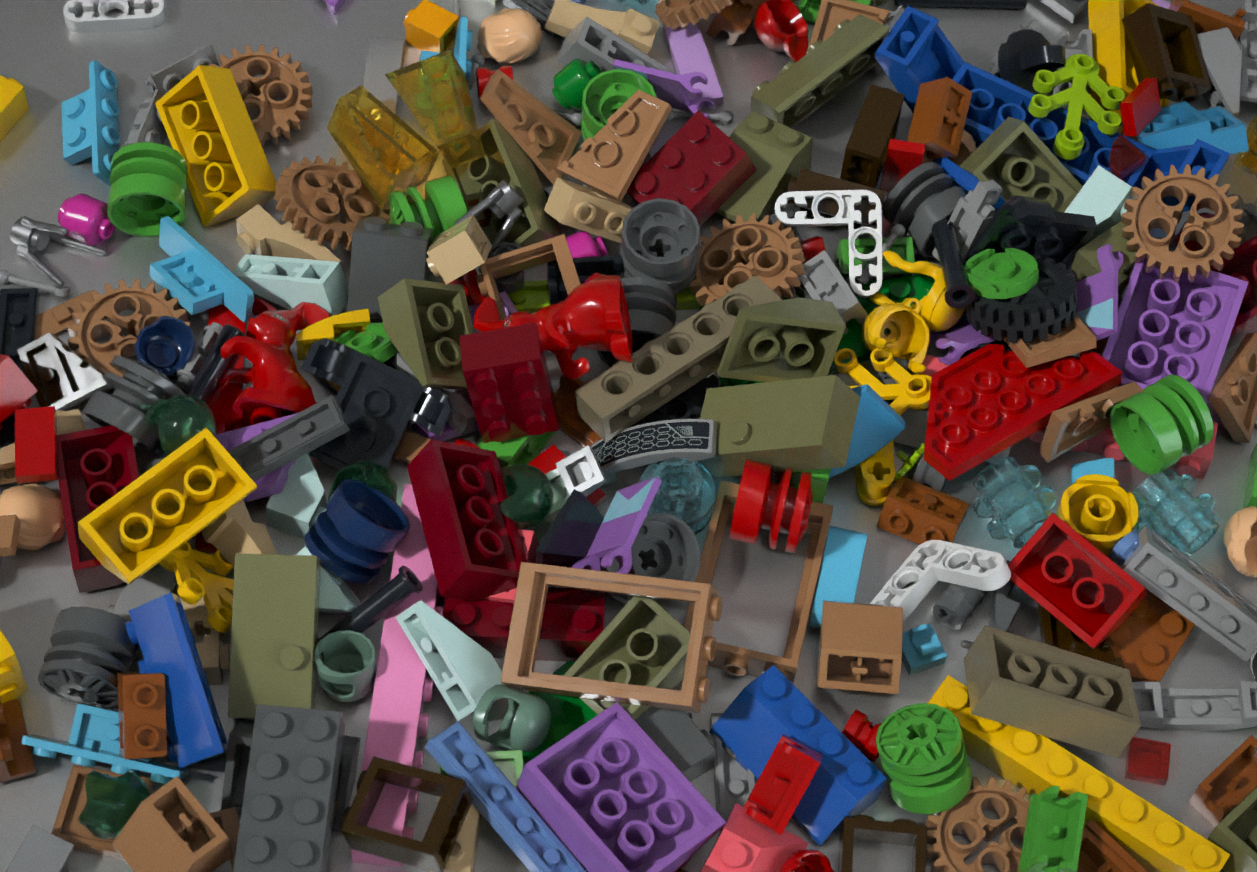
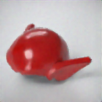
M769 0L761 3L755 13L754 24L760 41L769 50L775 52L786 51L792 60L799 61L806 55L809 34L807 23L800 10L792 0Z

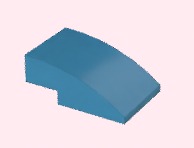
M1186 101L1161 107L1160 113L1138 136H1134L1142 144L1157 150L1192 145L1199 139L1230 153V155L1249 151L1246 125L1221 106L1198 111Z
M868 384L851 388L860 396L847 462L845 467L831 468L829 478L866 460L905 429L906 421Z

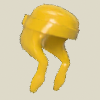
M884 251L882 253L892 267H897L908 273L924 274L934 278L935 283L929 293L919 300L921 307L918 314L925 320L929 331H946L959 321L966 307L952 308L945 302L946 286L939 264L928 261L911 263L903 260L895 252ZM880 292L873 297H869L871 302L880 306L885 303H895Z
M909 297L902 303H885L876 307L866 317L862 326V340L866 349L871 353L875 348L882 349L888 347L891 349L894 357L910 360L908 368L912 372L921 373L925 371L927 367L922 365L925 360L930 343V332L925 320L918 314L921 307L920 301ZM887 328L888 333L885 335L884 330Z

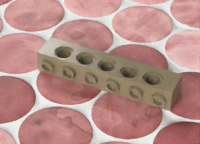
M756 275L744 283L737 284L721 298L706 304L696 314L685 321L678 322L671 330L657 339L644 344L641 349L632 354L633 363L619 360L604 373L583 383L579 389L574 391L578 415L606 443L620 434L623 429L629 428L718 370L740 308L781 301L782 299Z

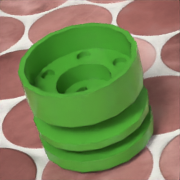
M622 69L601 72L592 78L583 91L581 123L583 142L588 137L592 138L607 124V119L638 89L656 97L652 85L643 76L633 71Z
M152 142L133 143L115 152L110 164L111 174L109 182L111 187L108 193L107 205L109 221L117 229L140 237H159L160 219L169 216L179 226H182L185 219L186 196L184 192L187 188L186 178L188 173L185 158L178 151L166 145Z
M449 175L427 181L424 185V200L414 186L407 187L406 197L400 190L390 192L388 198L391 224L401 225L403 222L420 223L423 225V228L433 229L432 242L435 236L453 227L455 222L468 211L457 183Z
M1173 374L1159 379L1156 383L1145 387L1143 392L1133 394L1114 405L1110 412V426L1121 452L1133 466L1149 475L1158 474L1177 463L1181 457L1188 456L1194 453L1196 449L1209 444L1213 437L1214 424L1204 399L1191 383L1181 376Z
M913 704L902 707L890 714L879 726L875 739L885 777L887 778L886 782L890 796L900 808L916 814H934L946 811L962 801L970 791L973 776L959 720L949 709L936 704Z

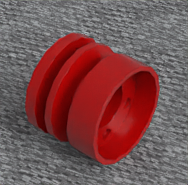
M746 459L735 504L729 540L755 545L761 529L770 530V549L776 550L779 533L789 534L785 552L795 554L796 547L806 532L812 505V473L802 471L799 488L790 487L793 469L787 468L780 484L772 483V464Z

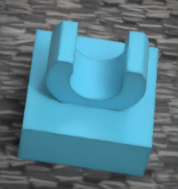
M931 623L914 627L902 633V662L909 676L946 662L947 655Z

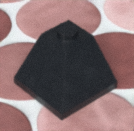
M575 489L572 491L536 549V564L572 568L576 562L587 556L604 517L581 492Z

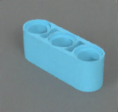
M829 526L808 627L821 628L823 600L854 603L868 534Z

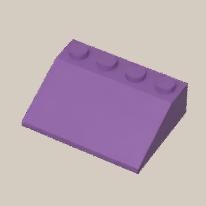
M1146 259L1135 263L1118 310V331L1109 336L1102 357L1123 372L1121 384L1117 386H1123L1135 381L1144 390L1145 387L1156 383L1159 379L1173 374L1181 376L1191 383L1207 405L1208 397L1211 394L1248 282L1210 270L1208 278H1205L1200 271H1197L1194 282L1189 281L1186 273H1181L1178 283H1175L1172 272H1168L1161 280L1159 279V268L1155 267L1149 273L1145 272L1148 262Z
M618 702L526 763L516 786L520 794L588 872H674L726 824V821Z

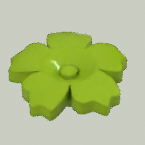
M921 442L918 449L912 452L909 457L901 450L896 454L904 463L895 472V480L905 476L920 459L924 452V443Z

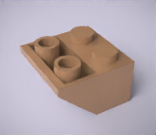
M823 600L816 674L817 686L819 688L898 694L902 660L903 607Z
M178 776L141 802L112 843L114 849L133 872H213L233 857L229 837Z

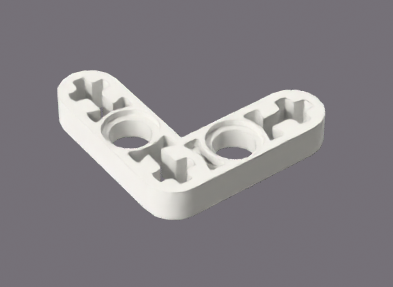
M70 0L64 5L63 14L68 29L77 33L152 29L162 25L165 21L166 4L165 0ZM112 9L123 11V14L116 18H110L105 15ZM148 9H152V13L147 14L146 12ZM130 10H134V15L130 14ZM95 12H99V17L95 16ZM83 13L82 17L79 18L77 17V14Z
M869 190L790 191L778 197L774 209L776 217L785 226L848 225L850 287L856 295L863 298L873 297L880 291L883 282L882 206L877 194ZM813 198L811 209L814 219H806L807 211L796 212L793 219H789L786 212H781V207L787 206L788 200H795L796 206L800 207L807 206L805 199ZM830 198L838 203L839 210L834 217L823 218L818 213V204L823 199ZM861 198H868L869 204L876 206L875 210L869 211V224L876 222V229L866 226L854 229V223L862 224L861 212L854 210L855 205L861 204ZM862 234H870L876 240V248L869 254H861L855 248V240ZM855 259L860 261L877 259V265L869 264L870 277L877 279L876 283L870 284V290H862V285L855 283L856 278L862 277V264L854 266Z
M929 540L915 548L870 604L903 607L904 623L938 580L983 591H993L1003 587L1009 581L1011 571L1002 554L941 540ZM967 562L965 565L955 568L957 565ZM916 582L914 585L903 589L906 585Z

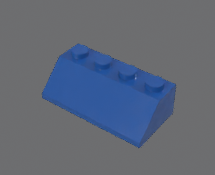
M169 593L129 610L131 621L125 622L132 645L139 644L144 657L143 660L138 661L141 674L162 673L165 676L166 728L169 734V738H167V755L170 762L178 761L179 768H184L227 753L228 741L181 598L174 593Z
M774 665L744 687L709 730L711 735H716L722 741V747L725 750L728 747L736 755L735 760L746 771L749 769L754 774L756 781H758L782 734L823 755L817 771L792 815L796 823L820 847L840 832L844 817L851 818L852 816L860 815L878 800L887 779Z

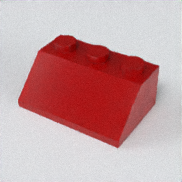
M1054 513L1047 518L1008 564L1011 571L1009 580L1093 650L1119 628L1147 596L1145 587Z

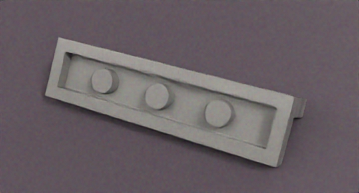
M1145 525L1138 533L1139 546L1122 564V569L1147 590L1247 662L1251 658L1253 651L1257 648V607Z

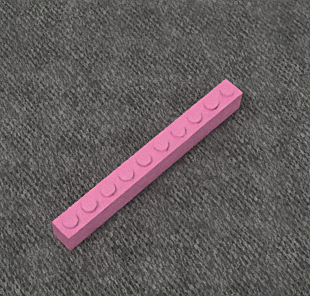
M412 484L404 485L401 505L402 510L408 516L410 527L394 551L390 580L399 574L398 569L401 566H406L418 577L423 590L420 593L413 592L385 615L362 771L368 769L373 756L423 769L424 752L418 751L419 739H427L429 714H423L425 701L432 702L434 681L428 677L427 669L395 617L420 600L443 617L444 607L438 606L440 592ZM385 783L366 827L413 839L414 828L407 826L409 814H417L419 791ZM351 849L352 862L402 867L401 862Z

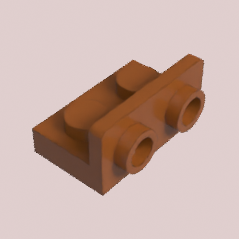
M902 477L895 481L887 495L877 526L919 545L929 540L953 543L970 504Z
M117 673L120 756L124 759L165 757L167 755L164 674Z
M18 699L10 700L3 704L0 700V783L32 775L36 771L31 747L21 744L22 736L28 735L21 703Z

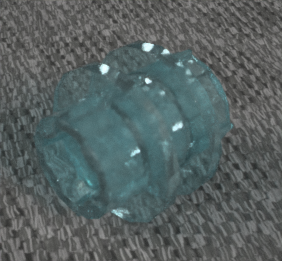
M1005 457L987 466L972 482L979 494L975 498L972 508L979 518H991L986 529L993 539L1002 540L1009 538L1015 548H1022L1052 514L1050 510L1055 505L1057 497L1051 487H1038L1043 477L1036 466L1026 465L1020 467L1015 458Z
M671 458L649 465L640 477L639 483L653 477L659 478L662 482L646 517L655 513L672 514L685 521L695 535L704 530L711 520L715 497V485L711 474L697 461L691 462L684 458Z
M1172 468L1165 469L1158 474H1152L1133 493L1138 505V519L1134 528L1139 532L1145 525L1150 529H1155L1158 535L1188 557L1202 548L1214 536L1219 528L1218 522L1220 519L1212 511L1215 505L1214 498L1210 494H1202L1194 498L1191 494L1197 485L1196 480L1192 475L1185 474L1179 477Z

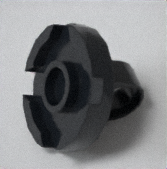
M1032 29L1011 33L1008 36L1007 42L1001 44L999 48L998 67L1001 78L1003 80L1008 79L1010 83L1033 94L1045 95L1046 93H1040L1033 88L1032 84L1035 74L1039 70L1055 72L1057 69L1064 67L1066 62L1065 47L1050 45L1049 41L1041 33Z

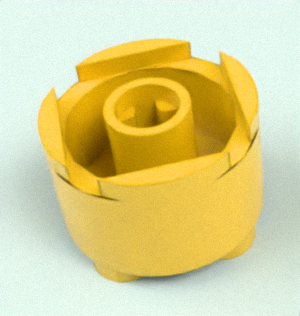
M1100 474L1085 475L1067 487L1055 515L1112 560L1109 556L1111 550L1125 535L1132 532L1138 519L1137 501L1130 491L1127 493L1119 486L1120 482L1116 479Z

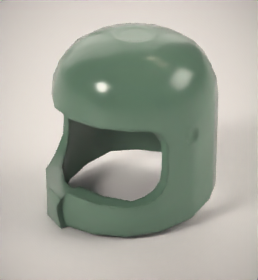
M348 630L327 634L318 642L314 650V662L318 672L319 684L324 693L333 700L343 703L355 702L364 698L372 690L376 678L375 648L370 639L361 633Z
M504 684L495 685L484 693L476 706L472 722H474V733L476 738L511 750H522L523 753L531 752L539 748L548 736L551 727V711L548 704L534 694ZM507 698V709L502 724L497 732L489 736L488 723L486 722L488 712L496 700Z

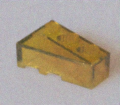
M451 50L385 74L399 97L452 169L485 157L465 72Z
M362 85L338 99L327 126V130L382 211L389 207L388 196L390 192L400 190L405 196L407 187L414 186L417 188L426 182L440 153Z

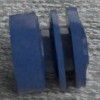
M344 480L341 481L325 506L327 511L321 512L318 515L314 524L307 531L304 540L312 556H318L321 559V565L350 582L368 584L374 581L380 568L386 564L389 557L388 552L395 551L409 530L410 522L402 508L379 489L362 481Z

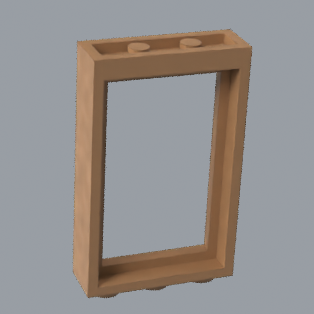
M720 481L700 559L701 565L695 582L712 584L728 516H733L740 484ZM812 501L805 532L811 534L783 657L716 642L714 660L708 662L707 666L724 669L725 672L734 676L750 675L759 677L774 665L792 684L794 683L834 506ZM689 602L683 625L689 631H691L694 602Z
M521 562L501 683L519 690L700 713L701 703L707 702L710 692V680L705 677L707 664L714 660L716 653V638L712 637L714 621H719L721 617L722 597L718 596L719 592L708 583ZM548 585L694 602L681 691L534 672Z

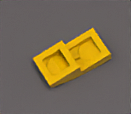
M369 309L337 314L320 320L297 333L298 360H305L313 342L324 338L334 340L348 330L355 329L356 334L365 331L364 328L370 324Z

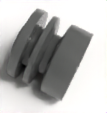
M927 162L911 170L895 185L883 203L882 214L890 224L903 225L905 227V234H907L906 237H912L913 247L924 258L931 259L934 258L932 252L936 246L931 231L933 224L943 219L948 221L960 197H965L968 193L961 187H954L952 177L945 174L943 168L937 163Z
M657 198L643 201L632 208L624 219L622 229L621 259L624 278H652L665 283L673 289L675 295L689 287L696 276L700 227L696 216L686 206L668 199Z
M621 278L630 315L633 353L641 349L647 342L655 340L671 330L676 322L677 297L673 289L665 283L652 278ZM597 350L600 359L610 367L619 361L615 359L611 351Z
M115 355L110 365L123 374V377L105 372L102 378L115 391L111 395L95 390L82 413L102 427L113 425L132 436L133 444L153 452L165 431V428L153 418V415L157 412L172 417L176 410L162 399L166 398L173 402L181 403L185 393L175 386L166 375L153 367L137 360H129Z
M655 513L645 517L631 547L632 567L627 574L694 582L701 565L700 547L694 532L685 521L672 514ZM600 558L601 571L613 573L618 571L619 563L615 558L613 559V564L608 568L601 566L602 558ZM609 593L613 598L624 604H627L634 596Z
M70 607L61 610L56 618L50 637L52 647L46 652L43 659L44 664L38 675L40 685L50 694L76 705L77 703H85L103 708L118 705L117 673L128 672L127 667L134 661L138 644L132 645L125 625V622L128 621L116 614L90 607Z

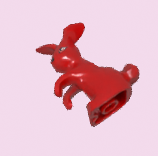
M595 272L584 283L575 287L565 300L541 308L534 314L525 311L514 312L505 320H500L496 302L490 296L485 297L475 311L473 325L474 329L480 332L537 323L543 350L556 357L564 378L575 380L589 372L590 365L587 358L582 357L572 360V355L579 347L611 351L615 359L633 363L630 315L623 283L620 276L604 275Z
M254 297L252 306L254 316L249 318L246 336H234L227 340L220 348L221 356L224 359L237 354L244 356L253 363L252 367L225 369L216 385L218 389L230 382L253 386V388H245L235 400L232 406L233 411L224 423L226 427L225 432L296 414L317 403L311 386L297 371L290 347L295 340L297 330H303L320 320L330 317L328 311L316 303L301 302L292 310H276L265 300Z

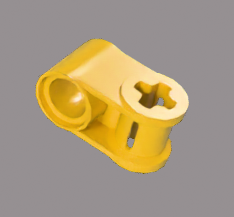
M893 440L878 452L853 467L855 468L858 497L868 506L878 507L884 505L886 497L891 490V484L895 479L896 472Z

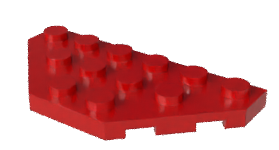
M988 344L932 374L924 460L950 481L1047 426L1053 411L1107 392L1121 384L1123 372L1098 353L1086 351L1080 352V357L1066 356L1026 368L1013 351H1004V345Z

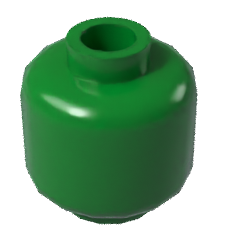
M576 58L554 76L553 95L567 110L573 108L582 111L585 87L592 78L603 71L592 60L587 63Z

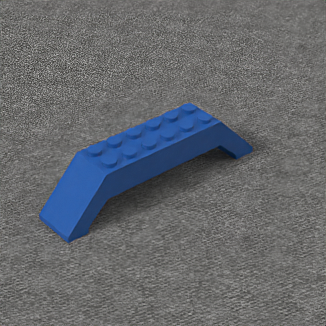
M911 6L906 7L875 54L876 60L897 91L905 94L904 101L912 113H914L920 84L948 77L972 92L964 131L972 135L973 140L976 142V148L1008 117L1022 120L1082 186L1085 185L1098 165L1130 186L1142 190L1141 183L1144 176L1154 182L1155 170L1159 169L1167 176L1169 175L1171 165L1175 166L1178 174H1183L1186 164H1189L1191 174L1196 175L1203 167L1205 168L1204 178L1209 180L1213 175L1221 173L1230 156V153L1199 139L1192 145L1154 150L1117 132L1112 135L1104 134L1098 129L1096 122L1081 116L1079 130L1084 138L1081 154L1073 160L1062 159L1053 151V144L1057 133L1065 127L1067 109L1060 107L1050 111L1044 118L1034 117L1029 113L1028 106L1032 96L1035 94L964 62L939 28V19ZM1194 195L1188 197L1184 212L1191 210L1196 199ZM1173 196L1161 199L1168 206H1176L1180 203Z

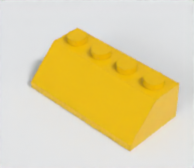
M1088 0L1089 29L1092 30L1093 59L1098 63L1100 69L1098 76L1109 87L1115 86L1122 89L1126 98L1139 83L1122 19L1147 3L1157 4L1151 0ZM1164 43L1165 50H1166V53H1167V46H1166V43ZM1091 90L1090 95L1105 111H1114L1121 117L1120 108L1118 110L1105 108L1101 103L1102 98ZM1160 99L1161 107L1168 106L1169 100Z
M199 65L155 102L172 148L178 151L186 160L188 167L187 186L203 226L209 227L239 217L257 204L262 207L274 197L276 180L230 69Z
M205 428L78 522L79 538L104 568L130 585L256 490L257 485L213 434Z

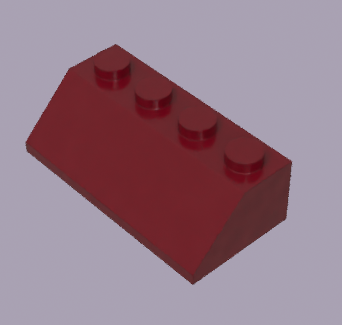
M113 425L57 435V474L72 569L79 593L120 585L124 581L104 568L80 540L78 522L139 477L133 438Z
M431 439L407 465L440 595L442 597L476 601L517 588L521 562H527L496 452Z
M548 587L536 660L560 662L570 660L576 662L604 630L605 592ZM445 597L444 618L490 652L493 658L505 659L514 603L486 599L469 601Z

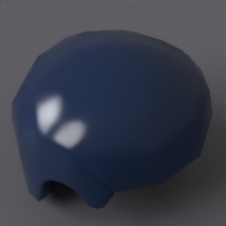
M169 316L159 317L157 321L143 327L135 343L137 361L153 367L167 377L176 375L178 370H184L193 355L196 343L192 329L181 319Z

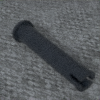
M943 219L935 222L931 231L946 286L945 302L952 308H964L973 302L975 292L972 286L968 284L955 233V225L951 221L947 224L948 221Z
M401 566L398 569L399 574L322 637L318 638V642L327 634L337 631L351 630L363 634L413 592L420 593L423 590L420 580L408 567Z

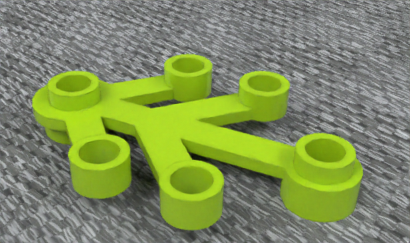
M1086 54L1069 56L1066 59L1064 68L1055 72L1049 70L1037 71L1032 84L1036 91L1050 93L1054 86L1068 81L1072 83L1070 88L1051 96L1044 94L1033 95L1028 106V111L1031 115L1037 118H1044L1050 111L1068 104L1065 127L1057 133L1053 144L1055 154L1066 160L1078 158L1084 145V138L1079 130L1082 109L1090 115L1097 123L1098 129L1104 134H1115L1121 123L1120 115L1114 111H1105L1086 91V86L1088 85L1102 98V105L1110 110H1118L1120 108V103L1125 98L1124 91L1115 86L1109 87L1098 76L1100 70L1098 63Z

